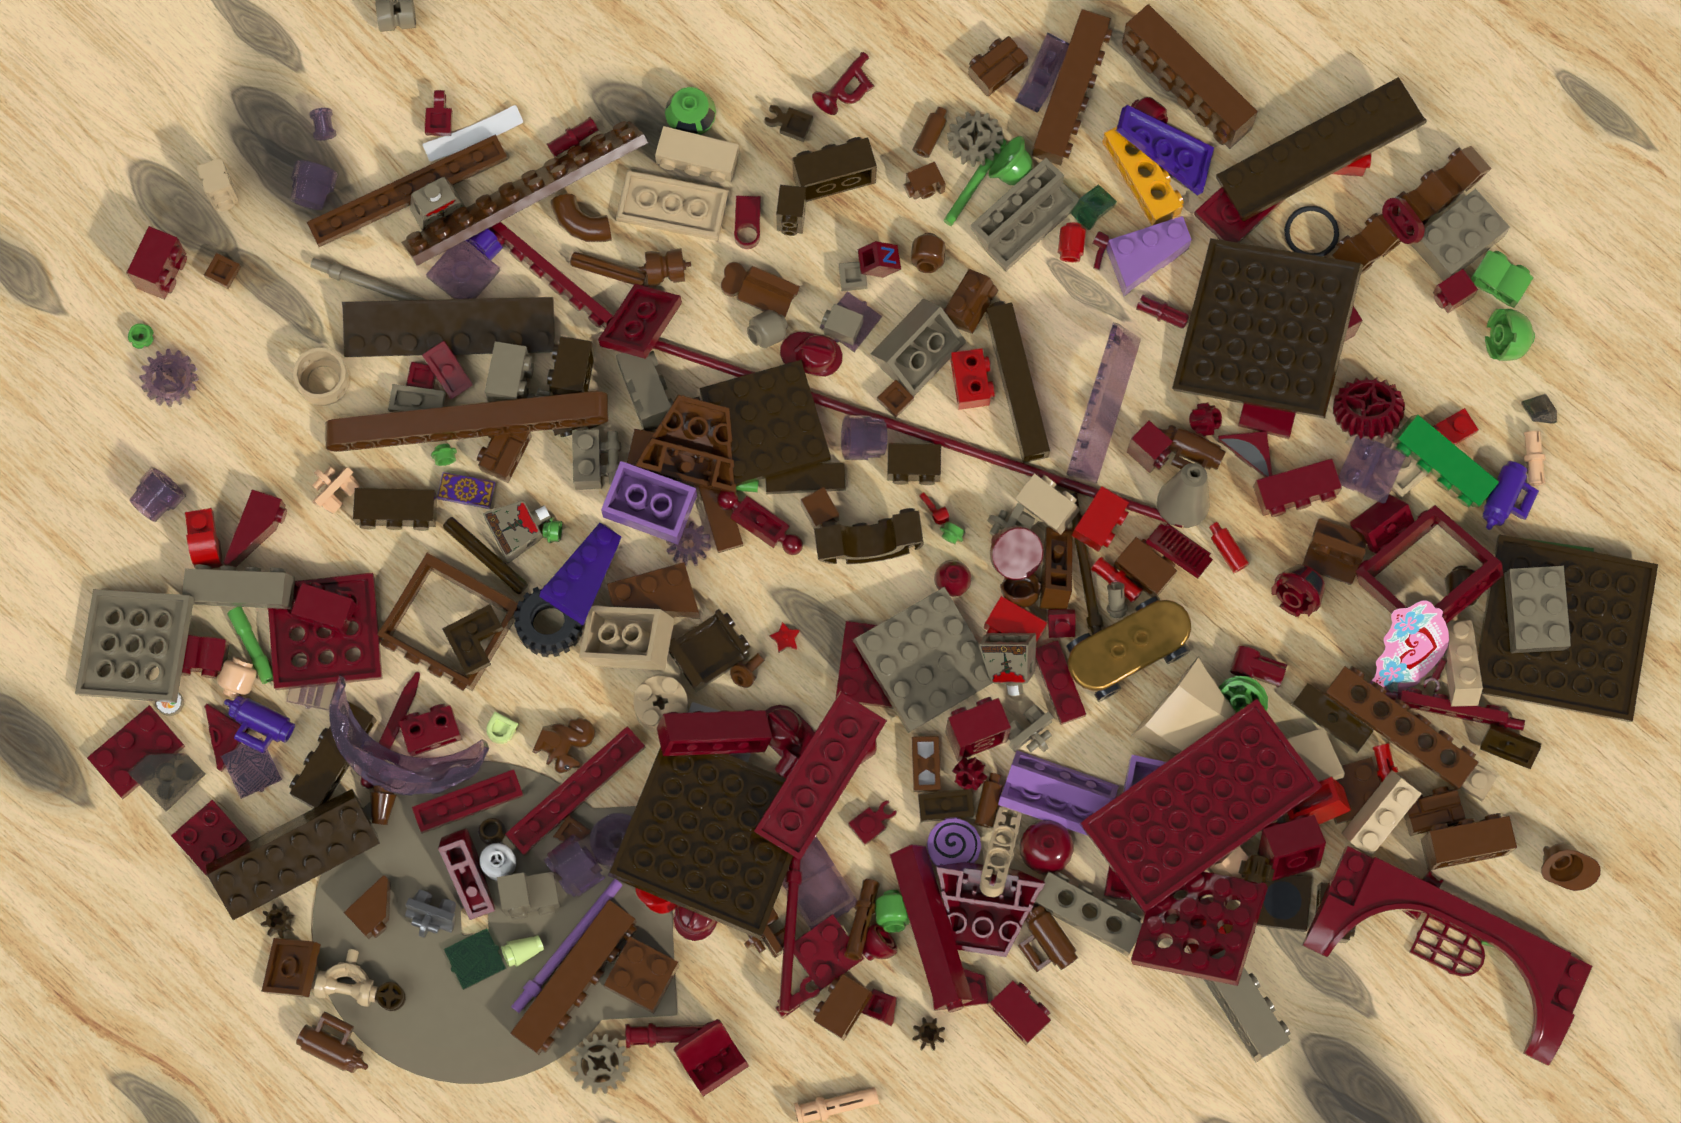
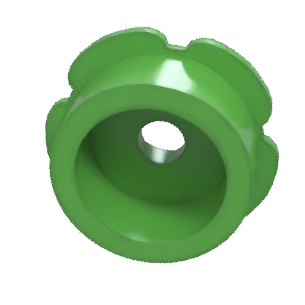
M135 324L128 333V340L132 342L133 347L142 349L144 346L148 347L152 344L154 332L148 325Z
M441 444L435 447L431 457L437 466L450 465L456 461L455 454L457 450L456 448H451L449 444Z
M551 517L549 522L544 523L543 538H547L548 543L560 542L562 537V521L554 520V517Z
M946 522L943 528L940 527V531L943 532L941 537L954 545L957 541H963L962 537L965 531L950 522Z

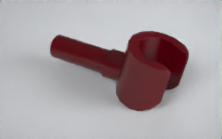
M1101 231L1097 233L1092 243L1099 247L1093 267L1096 270H1100L1102 257L1109 241V236Z
M1441 658L1432 676H1428L1424 680V689L1429 681H1435L1437 686L1433 693L1439 690V679L1447 663L1445 658Z

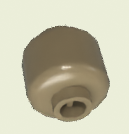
M773 310L764 311L750 319L749 327H747L748 337L754 345L768 348L785 339L786 328L788 327L787 321L782 314H778Z

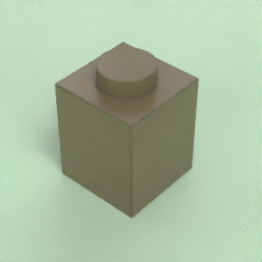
M834 304L832 310H826L821 324L824 325V334L853 346L863 324V315Z

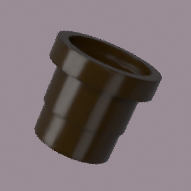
M488 818L479 826V837L487 845L501 843L505 838L506 828L499 819ZM489 824H496L498 826L497 834L491 837L484 834L485 827Z

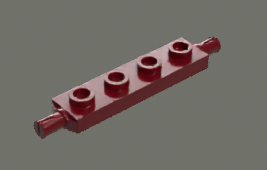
M1407 688L1406 691L1402 690L1397 693L1388 691L1385 693L1393 701L1395 698L1400 699L1410 709L1486 725L1492 723L1506 729L1508 727L1523 731L1525 726V720L1509 717V712H1504L1501 707L1495 705H1486V707L1451 706V702L1448 700L1449 697L1446 695H1423L1421 690Z

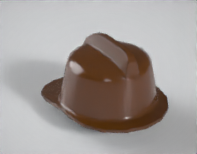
M1558 843L1552 847L1545 846L1543 848L1544 856L1541 874L1546 881L1568 890L1579 891L1591 887L1601 875L1599 863L1594 858L1579 852L1572 845Z

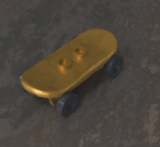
M1157 595L1135 608L1136 612L1091 636L1090 633H1086L1066 645L1070 652L1068 669L1071 677L1083 688L1097 691L1094 696L1100 702L1121 690L1118 682L1164 658L1165 662L1170 664L1190 652L1185 643L1191 632V619L1182 605L1171 600H1160Z

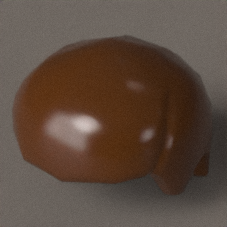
M1034 573L1021 580H1011L1004 577L1002 584H1000L1003 597L1021 608L1033 605L1038 600L1042 590L1041 582Z

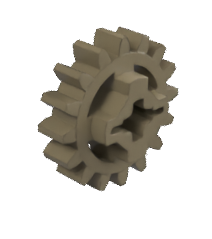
M976 111L975 116H971L969 112H966L965 119L959 116L956 117L957 125L950 124L951 132L947 133V140L950 141L948 149L953 151V158L956 159L961 156V164L964 165L968 160L971 161L972 167L975 166L976 161H980L982 166L985 165V159L987 158L994 161V153L1000 154V145L1004 143L1003 136H1001L1003 135L1002 127H997L998 120L993 119L990 121L989 113L981 117L979 111ZM977 133L978 137L977 140H975V145H973V140Z
M593 1034L592 1042L584 1038L583 1043L585 1046L583 1048L576 1046L575 1049L579 1054L570 1058L573 1062H576V1066L570 1068L571 1072H578V1075L574 1078L575 1082L583 1080L582 1089L586 1090L591 1086L593 1094L597 1093L598 1088H602L603 1093L607 1094L609 1086L617 1090L616 1082L618 1080L621 1082L626 1081L622 1073L630 1072V1068L624 1066V1063L630 1061V1057L622 1056V1053L626 1050L625 1046L617 1048L616 1046L619 1041L617 1038L612 1040V1042H608V1034H604L602 1040H599L597 1035ZM596 1046H606L600 1052L593 1053L590 1051L591 1048ZM614 1053H616L619 1061L618 1070L612 1066L611 1059ZM590 1057L595 1060L606 1058L604 1062L611 1071L599 1068L596 1071V1065ZM583 1059L587 1061L589 1065V1070L586 1076L584 1075L582 1070ZM602 1076H609L611 1078L606 1082H595Z

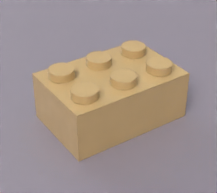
M592 606L586 619L579 657L594 667L665 670L674 618L661 609Z

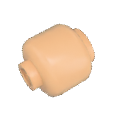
M233 656L232 660L224 662L217 683L220 687L224 688L223 694L236 698L239 694L247 695L251 691L257 672L253 668L252 662Z

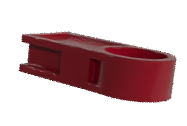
M736 196L734 238L736 244L742 249H752L760 241L761 196ZM746 227L754 229L757 233L756 239L750 243L740 241L737 235L741 229Z

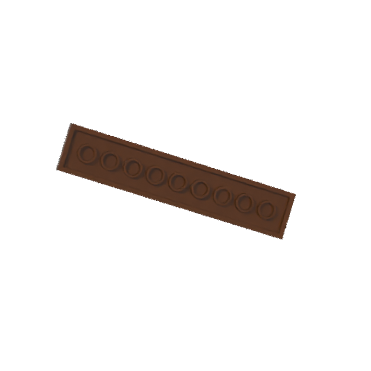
M631 121L617 123L613 126V130L605 134L601 133L593 136L590 142L583 146L572 147L567 151L566 155L548 160L543 167L536 171H527L521 176V179L513 183L508 182L501 185L498 191L491 195L480 196L476 199V203L468 207L456 209L451 216L444 220H435L429 225V228L421 232L416 231L409 234L406 240L401 243L416 266L648 142L644 134Z

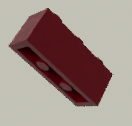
M1328 459L1258 479L1253 488L1262 515L1270 514L1271 517H1277L1285 514L1286 509L1296 507V510H1301L1311 506V502L1321 500L1322 503L1332 501L1337 498L1336 495L1339 494L1342 486L1333 460Z

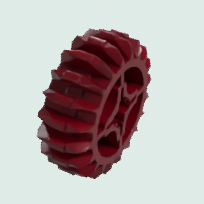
M1367 376L1361 381L1355 378L1353 383L1346 382L1344 388H1339L1338 394L1335 395L1333 406L1336 424L1340 426L1342 432L1348 431L1350 437L1358 435L1360 440L1363 437H1369L1371 441L1374 436L1382 439L1384 433L1392 435L1394 429H1399L1405 410L1401 391H1397L1395 384L1389 385L1387 379L1380 382L1378 377L1374 380H1369Z

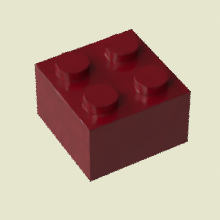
M148 226L126 273L136 289L165 300L167 294H171L175 288V277L178 271L183 270L186 265L187 253L178 237Z
M1301 815L1286 823H1272L1263 829L1257 854L1270 860L1269 865L1272 866V869H1275L1273 881L1319 868L1326 841L1315 815L1307 817Z

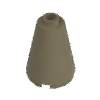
M1187 464L1160 489L1157 498V509L1161 517L1169 524L1182 525L1183 528H1190L1200 524L1208 514L1210 500L1207 472L1199 464Z

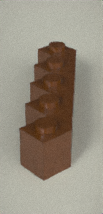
M1472 146L1464 149L1457 148L1448 156L1450 161L1443 168L1436 171L1429 170L1421 177L1422 183L1415 190L1408 193L1403 191L1395 197L1405 199L1423 225L1437 212L1440 213L1451 205L1461 193L1467 192L1492 169ZM1373 214L1366 220V227L1359 234L1352 237L1347 235L1337 244L1338 249L1332 256L1339 260L1361 263L1363 265L1361 274H1363L1381 256L1385 257L1399 246L1401 241L1384 219L1383 214Z

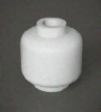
M493 843L482 851L480 866L486 876L497 880V877L511 875L514 872L516 857L507 845Z

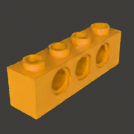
M1117 127L1105 132L1102 142L1150 224L1153 226L1180 215L1184 201L1179 191H1174L1171 187V179L1165 169H1161L1155 161L1116 131ZM1133 147L1137 149L1138 153L1131 155L1125 149ZM1147 169L1151 175L1142 176L1138 170ZM1155 190L1161 191L1164 197L1155 198L1151 192Z

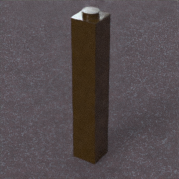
M1005 301L992 303L990 307L986 308L985 316L1022 462L1027 463L1049 458L1050 448L1012 302L1005 304Z

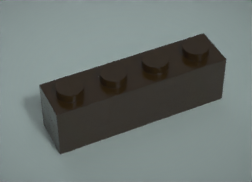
M347 700L343 706H337L332 715V719H334L329 729H323L318 738V747L315 752H309L304 761V770L301 775H295L289 786L291 789L290 794L293 798L313 809L329 801L377 722L373 715Z

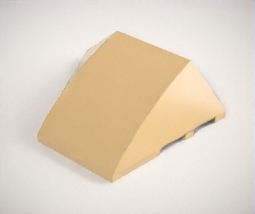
M1198 656L1182 675L1180 681L1150 716L1148 715L1131 736L1179 754L1236 714V711L1228 699H1225L1217 687L1216 681L1213 677L1211 678Z

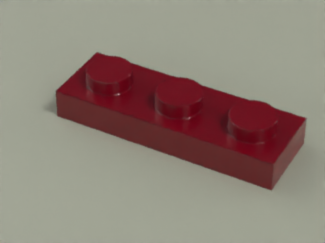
M1058 640L1037 647L1035 660L1060 725L1086 717L1087 714Z

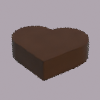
M731 262L725 267V278L721 282V290L728 297L738 295L746 275V271L740 263Z

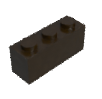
M354 489L353 520L356 525H360L361 529L372 530L376 526H386L389 530H401L402 526L413 527L414 530L426 531L429 530V527H436L437 494L435 490Z

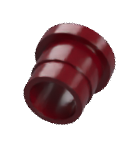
M785 747L782 751L783 756L778 761L774 770L784 778H787L799 759L800 754Z

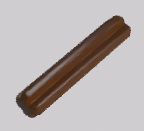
M573 252L570 259L572 267L632 285L638 284L643 286L646 280L645 272H639V270L579 252Z

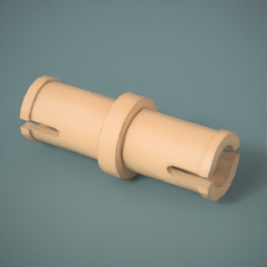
M1528 431L1524 433L1526 446L1524 462L1527 463L1528 484L1531 486L1544 485L1546 482L1543 461L1546 459L1545 454H1542L1541 431Z

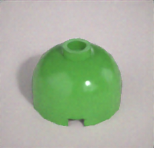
M1496 309L1488 320L1487 328H1491L1490 337L1485 336V344L1490 358L1499 361H1513L1522 358L1529 351L1534 342L1535 333L1527 316L1513 309Z

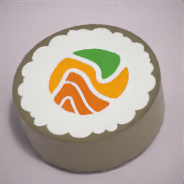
M178 692L177 703L155 701V704L163 715L174 716L182 710L184 699Z

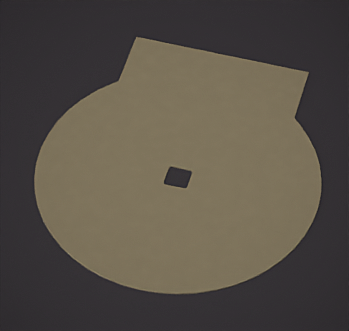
M466 761L429 768L390 786L395 787L394 794H397L388 825L372 823L371 801L363 808L377 832L380 844L321 874L313 908L312 932L313 941L321 944L317 956L319 971H326L339 962L345 963L348 950H356L359 952L356 965L365 971L369 979L374 980V986L380 987L386 982L397 983L404 990L406 1001L401 1009L390 1012L382 1008L377 1000L375 1003L371 1002L369 1007L358 1004L357 1000L351 995L330 994L328 996L339 1015L345 1022L354 1026L353 1032L364 1044L394 1065L422 1077L457 1084L500 1082L524 1076L541 1069L576 1047L602 1020L677 1015L675 975L654 1014L604 987L610 972L620 956L619 954L612 964L608 961L602 971L605 973L596 986L591 984L585 993L588 994V997L581 1007L575 1006L569 1015L572 1018L563 1030L558 1029L553 1035L555 1042L546 1053L542 1051L539 1055L510 1034L536 999L532 997L520 1013L511 1008L524 991L523 987L529 979L533 980L614 880L608 874L636 806L592 809L584 802L570 816L591 830L587 837L574 843L561 842L553 838L554 834L566 820L564 819L525 855L505 835L501 844L507 845L516 857V867L512 874L524 872L526 876L553 871L556 876L560 907L555 908L554 913L539 915V912L536 911L528 913L527 918L512 920L511 916L507 917L502 911L497 880L490 879L485 875L495 906V911L488 913L489 931L487 934L489 935H463L461 932V909L464 906L438 850L441 837L467 828L480 859L482 851L489 846L480 839L478 833L479 826L484 820L488 818L499 819L504 824L507 833L561 784L533 770L512 764L491 761ZM515 770L524 796L421 834L412 810L413 806L507 771ZM489 824L484 829V834L489 837L496 835L498 832L496 824ZM385 875L391 882L389 921L385 924L387 926L386 930L377 938L372 936L368 939L343 912ZM619 881L623 886L611 901L636 919L635 927H637V930L632 938L674 959L672 911L665 914L653 912L638 898L635 887ZM418 890H423L432 895L431 906L439 908L442 899L454 901L456 909L452 932L439 929L437 934L428 931L425 938L420 937V928L411 925L413 919L405 917L408 898L413 899ZM538 935L544 950L517 967L515 965L508 967L501 946L506 945L507 941ZM474 936L491 938L488 941L486 939H482V941L490 943L489 941L491 940L493 946L481 942V945L496 950L480 948L482 951L493 952V956L491 952L488 953L489 963L491 961L489 974L479 972V962L485 955L469 940L473 937L472 941L475 942ZM476 939V943H475V944H476L477 946L480 945V940H481V939ZM625 939L618 947L621 952L627 943ZM467 941H469L482 954V956ZM463 942V944L449 958V955L447 954L446 950H448L451 954L450 948H452L453 952V947L459 946L458 944ZM466 943L480 956V958L466 945ZM463 945H465L471 952V954L465 960H463L457 954L458 952L463 958H465L469 954L466 953V955H462L461 952L462 950H464V948H462L461 950L460 948ZM453 956H454L468 971H466V970L453 958ZM566 957L562 960V962L557 966V968L541 986L542 990L549 982L551 977L554 975V973L557 971V969L560 967V965L563 963V961L566 959ZM451 958H452L466 973H464V972L451 960ZM482 960L481 965L486 970L485 960ZM495 961L498 962L497 971L492 970L495 968L493 965ZM479 963L477 970L475 968L473 972L482 973L490 976H486V978H484L485 975L480 976L478 974H475V978L472 979L471 977L474 975L472 974L470 977H468L467 974ZM453 964H454L464 975H462V974L453 966ZM458 975H459L462 979H464V978L467 976V978H466L465 980H466L467 982H468V980H469L470 982L468 983V985H467L466 988H465L466 984L461 983L462 980L458 977ZM340 977L336 980L341 983L356 984L350 977Z

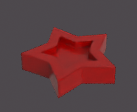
M782 622L779 631L769 635L777 643L778 653L786 648L797 650L795 639L800 630L789 629Z

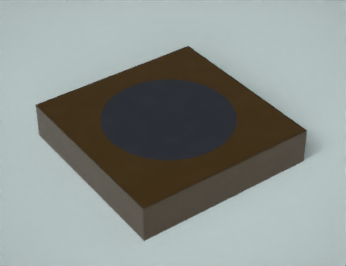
M1291 875L1273 880L1272 882L1267 881L1268 889L1256 926L1306 932L1312 877Z

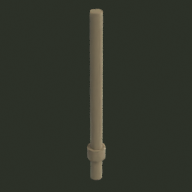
M313 258L310 265L313 269L329 274L330 278L338 281L343 279L397 300H427L346 270L345 266L335 262L330 264Z

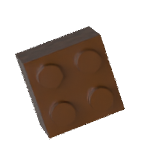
M629 937L604 987L654 1014L680 965L678 961Z

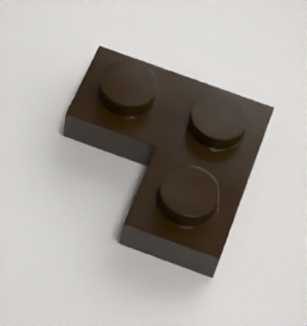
M491 604L442 628L467 677L491 665L480 641L504 630Z

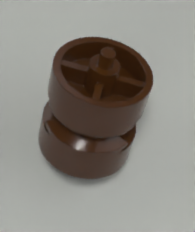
M682 248L670 249L665 256H662L657 250L646 251V263L644 266L639 267V272L647 274L649 286L659 285L664 281L665 277H668L673 283L685 282L684 270H687L686 267H691V262L683 260Z

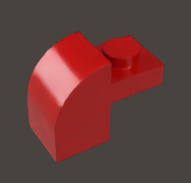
M212 508L185 512L188 533L186 535L187 544L194 568L195 565L211 566V569L220 568V566H223L221 544L216 536Z

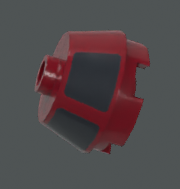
M1298 564L1277 575L1275 583L1271 588L1272 596L1277 595L1278 599L1282 602L1280 608L1295 617H1299L1300 614H1307L1309 617L1312 612L1317 611L1321 606L1325 583L1323 578L1314 569Z

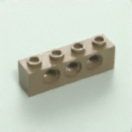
M1055 871L1054 874L1048 872L1044 879L1045 885L1034 905L1036 907L1043 906L1054 917L1128 957L1137 941L1142 926L1141 918L1130 911H1127L1125 914L1117 910L1118 905L1106 898H1103L1102 901L1092 896L1094 892L1083 885H1079L1077 888L1068 883L1070 879ZM1062 892H1067L1072 896L1073 902L1070 905H1063L1059 902L1058 895ZM1086 905L1093 906L1097 912L1096 917L1092 919L1086 918L1082 913V908ZM1111 918L1117 919L1120 922L1121 929L1117 932L1110 931L1106 926V921Z

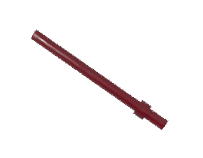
M794 856L789 865V871L786 873L785 882L788 884L779 999L780 1013H790L799 885L802 884L803 874L800 872L801 860Z

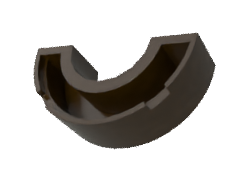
M915 508L902 509L899 511V514L892 515V518L878 520V524L873 525L857 523L850 527L837 524V522H826L821 524L820 528H814L818 560L829 564H837V559H846V564L884 561L910 554L909 548L915 546V550H918L924 545L919 510L915 511Z

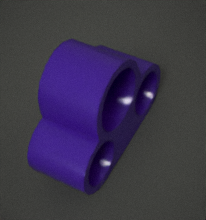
M488 228L465 240L487 261H491L503 249L497 241V237Z

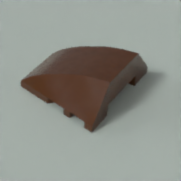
M677 395L634 466L679 482L702 488L736 493L733 475L734 460H732L731 451L732 434L729 408Z

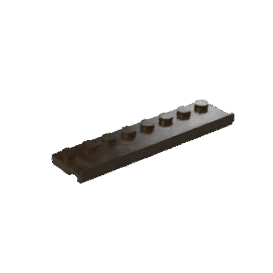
M1397 77L1216 174V179L1231 204L1233 203L1241 220L1245 221L1426 124L1427 120L1423 117L1400 78Z
M554 297L342 302L344 357L419 356L444 340L454 355L492 354L495 341L525 346L528 353L553 352L555 344Z

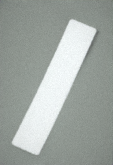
M514 105L494 116L452 133V136H443L423 143V147L429 161H434L459 152L495 134L496 136L522 124L523 119L517 106Z

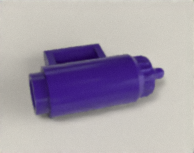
M1508 461L1502 467L1497 477L1499 483L1492 490L1484 505L1482 517L1487 521V530H1491L1494 525L1501 526L1504 524L1505 519L1509 517L1510 513L1526 520L1539 493L1536 488L1525 482L1527 479V468L1517 462ZM1523 489L1527 493L1520 508L1517 509L1514 505Z
M237 696L235 700L226 699L224 701V704L229 707V716L242 724L236 732L234 739L261 753L266 751L272 740L286 743L294 731L295 724L290 722V718L250 698ZM250 728L266 736V739L263 742L245 733L246 729Z

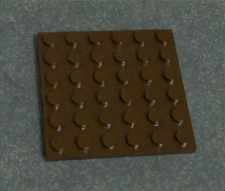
M1210 238L1172 389L1177 392L1325 419L1363 265L1357 262Z
M1499 534L1494 556L1501 561L1503 574L1509 569L1564 566L1571 646L1565 650L1511 653L1504 576L1501 577L1488 590L1478 650V661L1483 686L1481 694L1632 722L1658 564Z
M660 746L608 876L761 939L793 855L755 833L754 829L786 778L729 754L663 756Z

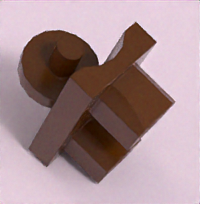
M774 908L761 939L748 935L750 939L744 945L747 949L755 946L760 954L766 950L761 942L763 940L773 957L776 958L783 952L785 927L775 934L768 927L779 920Z

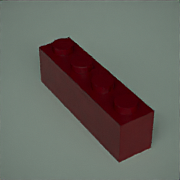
M765 710L669 712L662 715L656 728L663 756L765 752L773 738Z

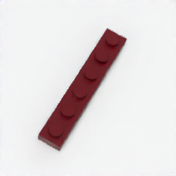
M502 222L489 227L501 246L503 244L510 249L509 253L517 261L522 262L524 260L530 265L529 270L536 277L541 279L543 276L550 282L548 285L555 293L566 295L569 298L568 302L577 311L584 310L589 315L588 319L596 327L600 328L602 325L606 328L613 317L610 312Z
M627 726L505 835L525 855L646 748L645 745Z

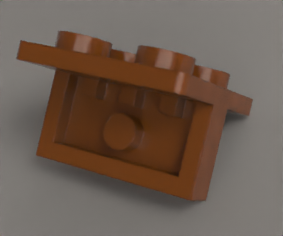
M1318 519L1302 565L1311 567L1320 575L1352 585L1356 576V570L1366 552L1365 547L1367 543L1364 535L1329 521Z

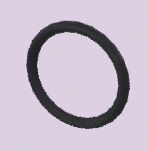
M1305 206L1299 208L1289 216L1285 224V239L1294 252L1323 257L1329 254L1338 243L1339 227L1337 221L1331 213L1321 207ZM1307 211L1319 212L1325 215L1332 223L1334 237L1331 244L1325 250L1318 253H1308L1297 248L1292 242L1290 226L1293 220L1301 213Z

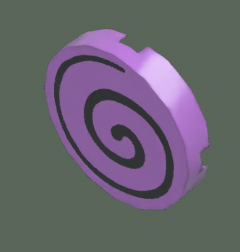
M957 818L946 819L938 823L930 832L927 841L928 855L935 866L960 862L975 863L981 850L980 836L976 829L967 821Z

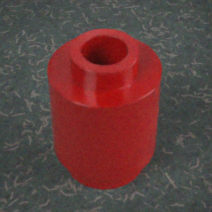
M1068 222L1066 226L1060 228L1058 254H1060L1061 261L1077 263L1080 262L1081 256L1084 255L1086 230L1081 227V224Z

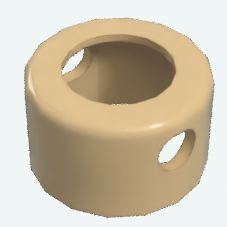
M317 347L307 350L299 356L294 365L293 378L295 385L305 400L314 405L326 406L336 403L344 396L348 389L349 375L347 368L340 356L328 348ZM322 366L334 369L339 377L337 386L327 393H313L308 385V378L311 372Z

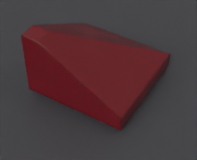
M873 988V995L862 1011V1014L892 1027L896 997Z

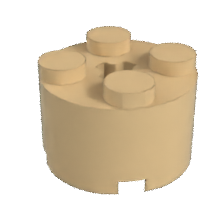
M654 676L645 680L636 689L633 702L636 717L645 729L657 734L656 728L663 714L669 712H689L686 692L682 685L672 677ZM663 700L666 703L664 710L659 709L657 706L658 701Z

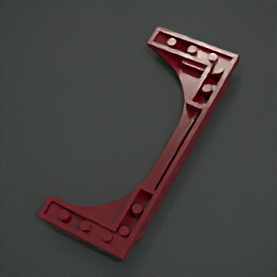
M1349 846L1345 847L1302 946L1324 957H1328L1334 947L1352 928L1365 919L1385 911L1410 910L1438 918L1492 945L1502 952L1519 970L1529 989L1534 1015L1532 1033L1523 1054L1549 1066L1571 1026L1575 1016L1573 1011L1593 966L1571 956L1572 953L1377 857L1372 858Z

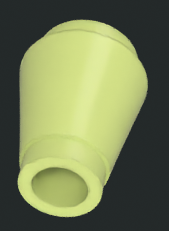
M537 935L507 941L506 945L501 946V950L508 967L513 965L517 967L543 951L544 947L540 937Z

